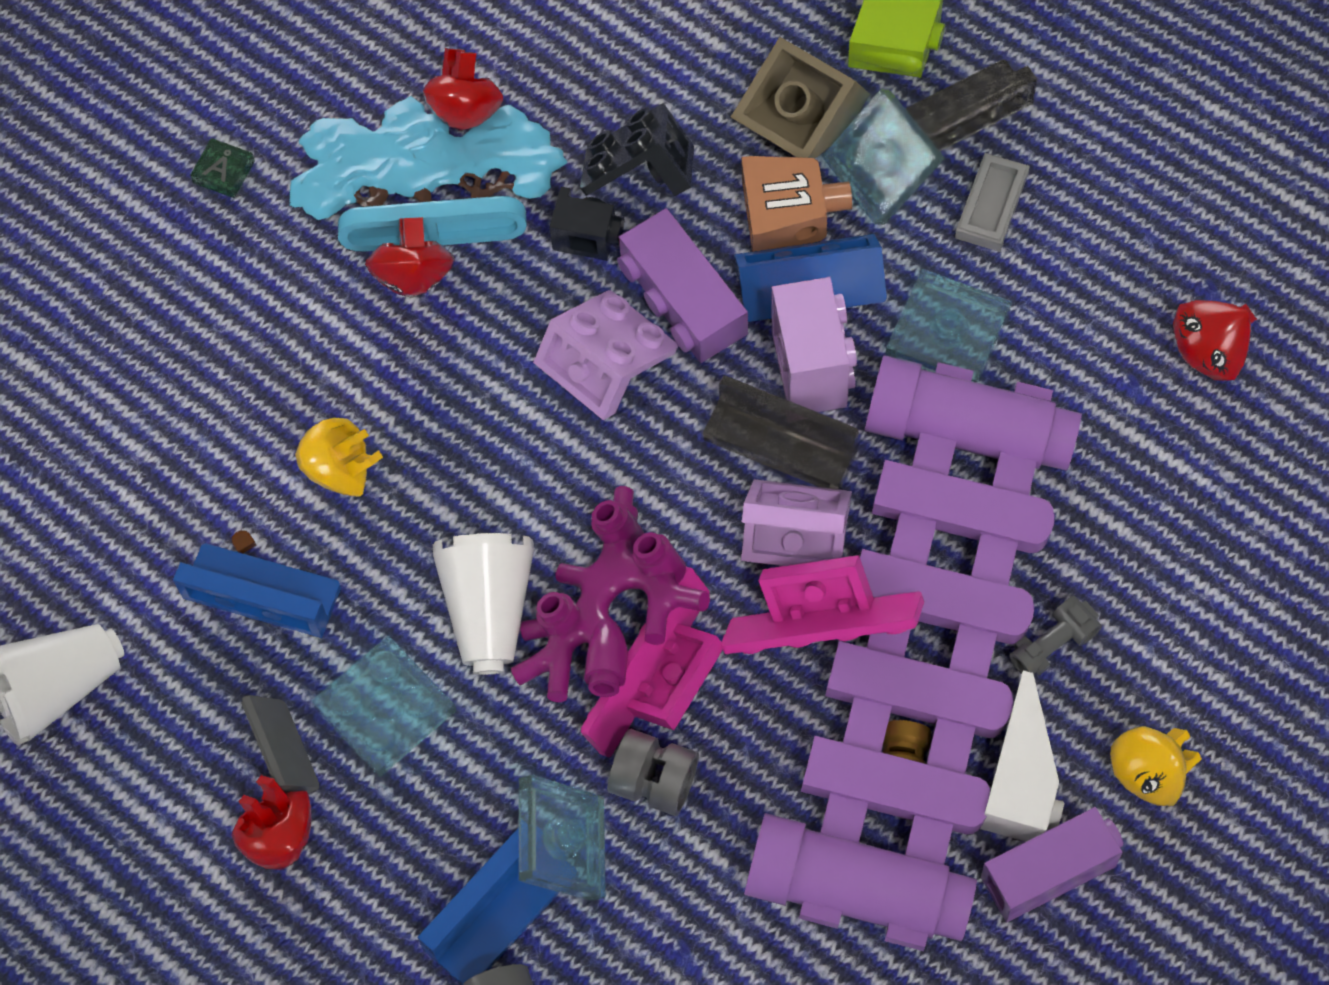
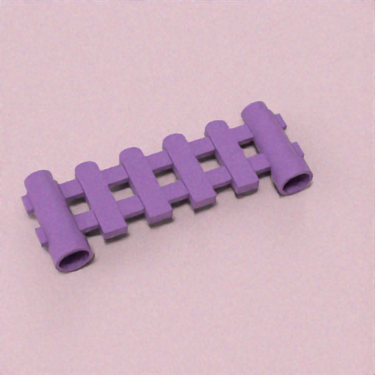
M883 355L866 421L865 432L902 441L904 436L918 439L912 466L885 460L872 509V514L898 520L890 556L862 549L860 559L874 598L920 591L924 599V605L919 622L957 631L949 669L904 657L911 629L900 634H887L886 632L870 634L867 648L842 641L838 642L825 696L853 703L844 740L842 743L819 736L814 737L801 792L829 799L821 832L805 829V823L765 813L744 895L786 906L787 901L800 904L802 908L799 919L837 929L841 915L888 927L884 941L924 951L927 938L932 939L934 934L962 941L967 928L977 879L949 872L950 866L944 865L952 831L966 835L974 834L981 828L987 817L984 814L991 792L990 787L985 780L965 774L973 737L978 735L986 738H995L1006 727L1012 712L1013 697L1008 685L1003 682L987 679L995 641L1006 644L1017 643L1027 634L1034 614V603L1029 592L1008 585L1016 550L1027 553L1039 552L1047 544L1054 526L1055 516L1050 502L1029 495L1035 468L1039 469L1041 465L1065 471L1068 470L1079 432L1082 413L1057 408L1056 402L1051 401L1053 390L1017 382L1013 392L972 382L974 372L972 370L938 362L936 371L931 372L921 369L922 364ZM959 449L998 459L992 486L949 476L954 450ZM935 530L979 540L971 576L927 565ZM890 713L935 724L926 764L881 753ZM867 809L913 821L905 855L859 843Z

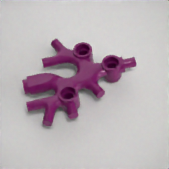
M617 487L614 490L613 501L601 502L592 512V529L603 542L602 551L598 559L588 567L561 563L556 570V580L559 583L574 585L580 588L581 595L578 601L575 603L570 596L564 593L550 592L544 595L537 604V619L521 622V635L525 641L548 638V643L532 657L511 667V672L520 686L543 673L549 672L547 698L553 702H564L567 700L572 654L575 648L583 643L589 644L584 675L589 691L596 696L612 697L618 694L620 686H624L628 657L627 644L620 627L609 615L610 604L623 591L640 589L646 593L648 607L645 641L653 645L665 642L667 617L672 610L682 607L703 612L709 606L710 595L707 591L687 588L678 584L686 573V564L668 538L653 532L644 534L643 529L637 522L638 510L633 506L634 491L630 487Z

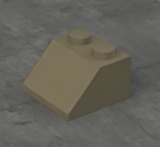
M779 37L731 115V118L795 157L815 159L847 133L870 93L852 78Z

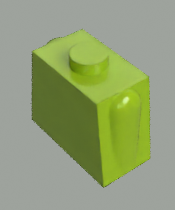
M864 0L849 41L848 67L921 78L930 50L938 51L943 39L945 24L940 23L943 0Z

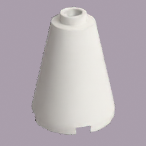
M481 533L454 536L453 547L443 549L442 539L435 541L433 544V557L462 663L473 666V674L490 675L503 673L504 664L514 661L534 552V543L530 537L523 536V545L512 544L511 534Z
M99 624L0 645V713L4 717L0 720V724L17 746L30 741L120 669L119 658L124 656V650L116 633L112 629L104 631Z

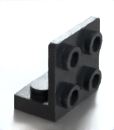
M664 103L652 110L643 108L634 113L627 120L625 126L613 133L604 131L588 143L580 189L587 196L647 161L648 169L655 181L660 185L665 183L672 194L677 196L691 188L694 145Z

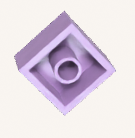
M830 277L772 287V336L790 417L846 408L848 389L855 388L853 366H857L855 345L852 337L845 338L843 323H847L845 301L842 294L834 295Z

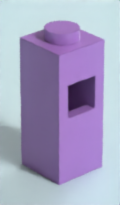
M1094 807L985 862L981 879L1007 923L1115 868L1122 855L1120 847L1123 846V840L1110 818L1103 820L1097 808Z

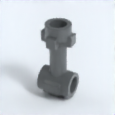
M1076 596L1068 598L1052 615L1058 622L1055 626L1033 643L1025 636L1015 643V650L1009 656L1013 665L1021 674L1024 670L1033 674L1037 673L1040 676L1050 667V663L1046 658L1071 638L1079 646H1082L1098 634L1102 629V625L1098 622L1099 615L1086 600L1081 603Z

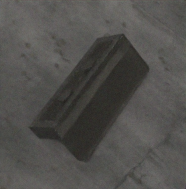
M1000 60L889 116L887 126L915 165L1034 103L1037 77L1028 65L1014 72L1006 60Z
M723 375L719 383V401L703 431V440L817 487L840 490L857 455L859 430L846 423Z

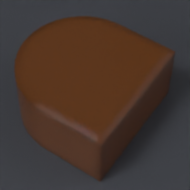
M245 530L237 531L232 536L233 546L239 553L244 554L257 546L250 533Z

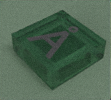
M211 138L190 176L193 184L235 198L255 159L252 152Z

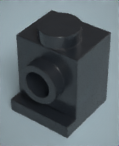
M561 186L549 226L552 249L554 251L608 261L612 244L619 245V236L623 234L625 219L622 216L615 215L614 205L606 204L603 200L594 197H585L583 199L571 197L570 188Z

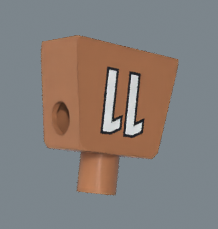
M741 157L742 186L752 252L821 241L827 236V213L852 210L850 182L822 184L819 162L814 158Z

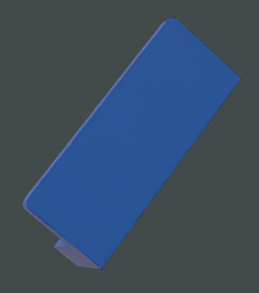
M875 234L734 254L736 274L741 287L742 303L748 311V322L772 319L773 286L826 277L831 278L834 295H843L846 308L881 303L887 299L882 246Z
M207 543L201 545L193 566L180 562L173 579L179 593L185 600L322 638L341 590L338 580Z
M525 820L417 937L423 951L463 985L465 981L473 976L489 970L571 881L573 871L544 846L541 833Z

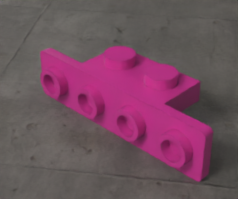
M859 555L763 569L758 581L770 613L731 619L721 646L724 654L739 652L754 654L768 648L782 646L799 648L812 642L833 639L850 641L859 636L877 633L900 634L917 626L924 605V599L920 591L874 598Z
M686 566V573L678 584L687 588L707 591L710 595V591L695 571ZM682 607L672 610L667 617L665 642L659 645L649 644L645 641L646 623L642 626L638 637L628 651L624 686H620L619 692L615 696L600 697L588 713L587 719L581 727V733L599 754L606 757L612 756L635 717L675 730L723 650L721 646L723 643L716 635L691 628L700 611Z

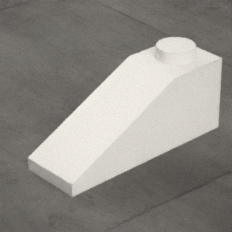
M1023 670L984 814L987 817L980 829L1027 842L1059 825L1064 802L1055 799L1059 779L1034 675Z

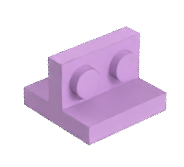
M754 479L743 506L742 523H745L741 561L789 566L842 558L852 491Z

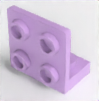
M608 290L551 319L533 363L602 420H605L616 413L630 379L674 355L678 345L659 326L651 323L631 307L624 298Z

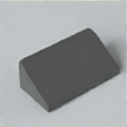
M253 695L243 697L241 704L271 778L278 783L285 793L306 791L309 794L318 790L320 786L287 704L280 699Z

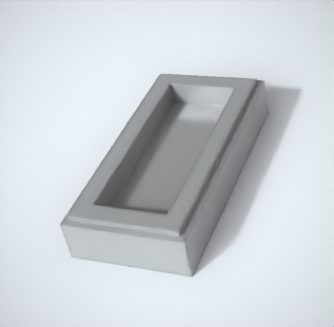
M984 153L958 223L955 239L1000 252L1027 180L1030 166Z

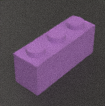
M667 208L619 236L621 256L617 258L620 269L630 282L637 280L645 290L644 298L651 311L657 317L665 316L672 326L670 328L672 336L682 351L688 352L691 350L697 360L703 363L748 335V311Z

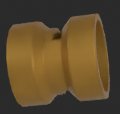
M905 720L888 721L883 742V753L926 764L923 760L924 752L930 747L932 731L929 727L917 722Z

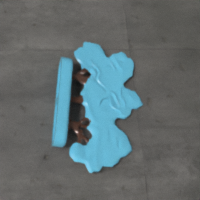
M409 96L384 111L385 118L382 120V126L373 132L359 125L353 118H322L316 120L310 126V131L303 134L299 139V144L303 146L310 158L318 160V165L291 180L290 206L303 207L306 214L312 215L317 220L331 217L348 204L358 203L363 206L345 211L338 220V240L345 248L353 251H375L383 243L400 245L399 218L423 217L424 241H436L441 245L503 241L514 239L522 235L526 230V209L523 203L516 198L510 196H491L508 188L521 197L529 199L541 197L551 188L550 178L552 172L566 165L567 160L563 156V150L550 146V131L544 129L539 123L529 121L523 112L511 105L500 107L482 124L471 128L462 137H455L449 134V126L435 114H427L424 110V105L414 97ZM490 169H501L502 173L494 185L488 182L486 183V189L480 188L482 177ZM510 174H514L516 177L515 182L505 184V179ZM465 176L475 178L473 186L467 185L464 180ZM457 184L471 193V198L432 201L431 193L438 186ZM362 186L369 187L370 198L361 196L360 188ZM394 193L406 197H414L419 200L417 203L383 205L388 195Z

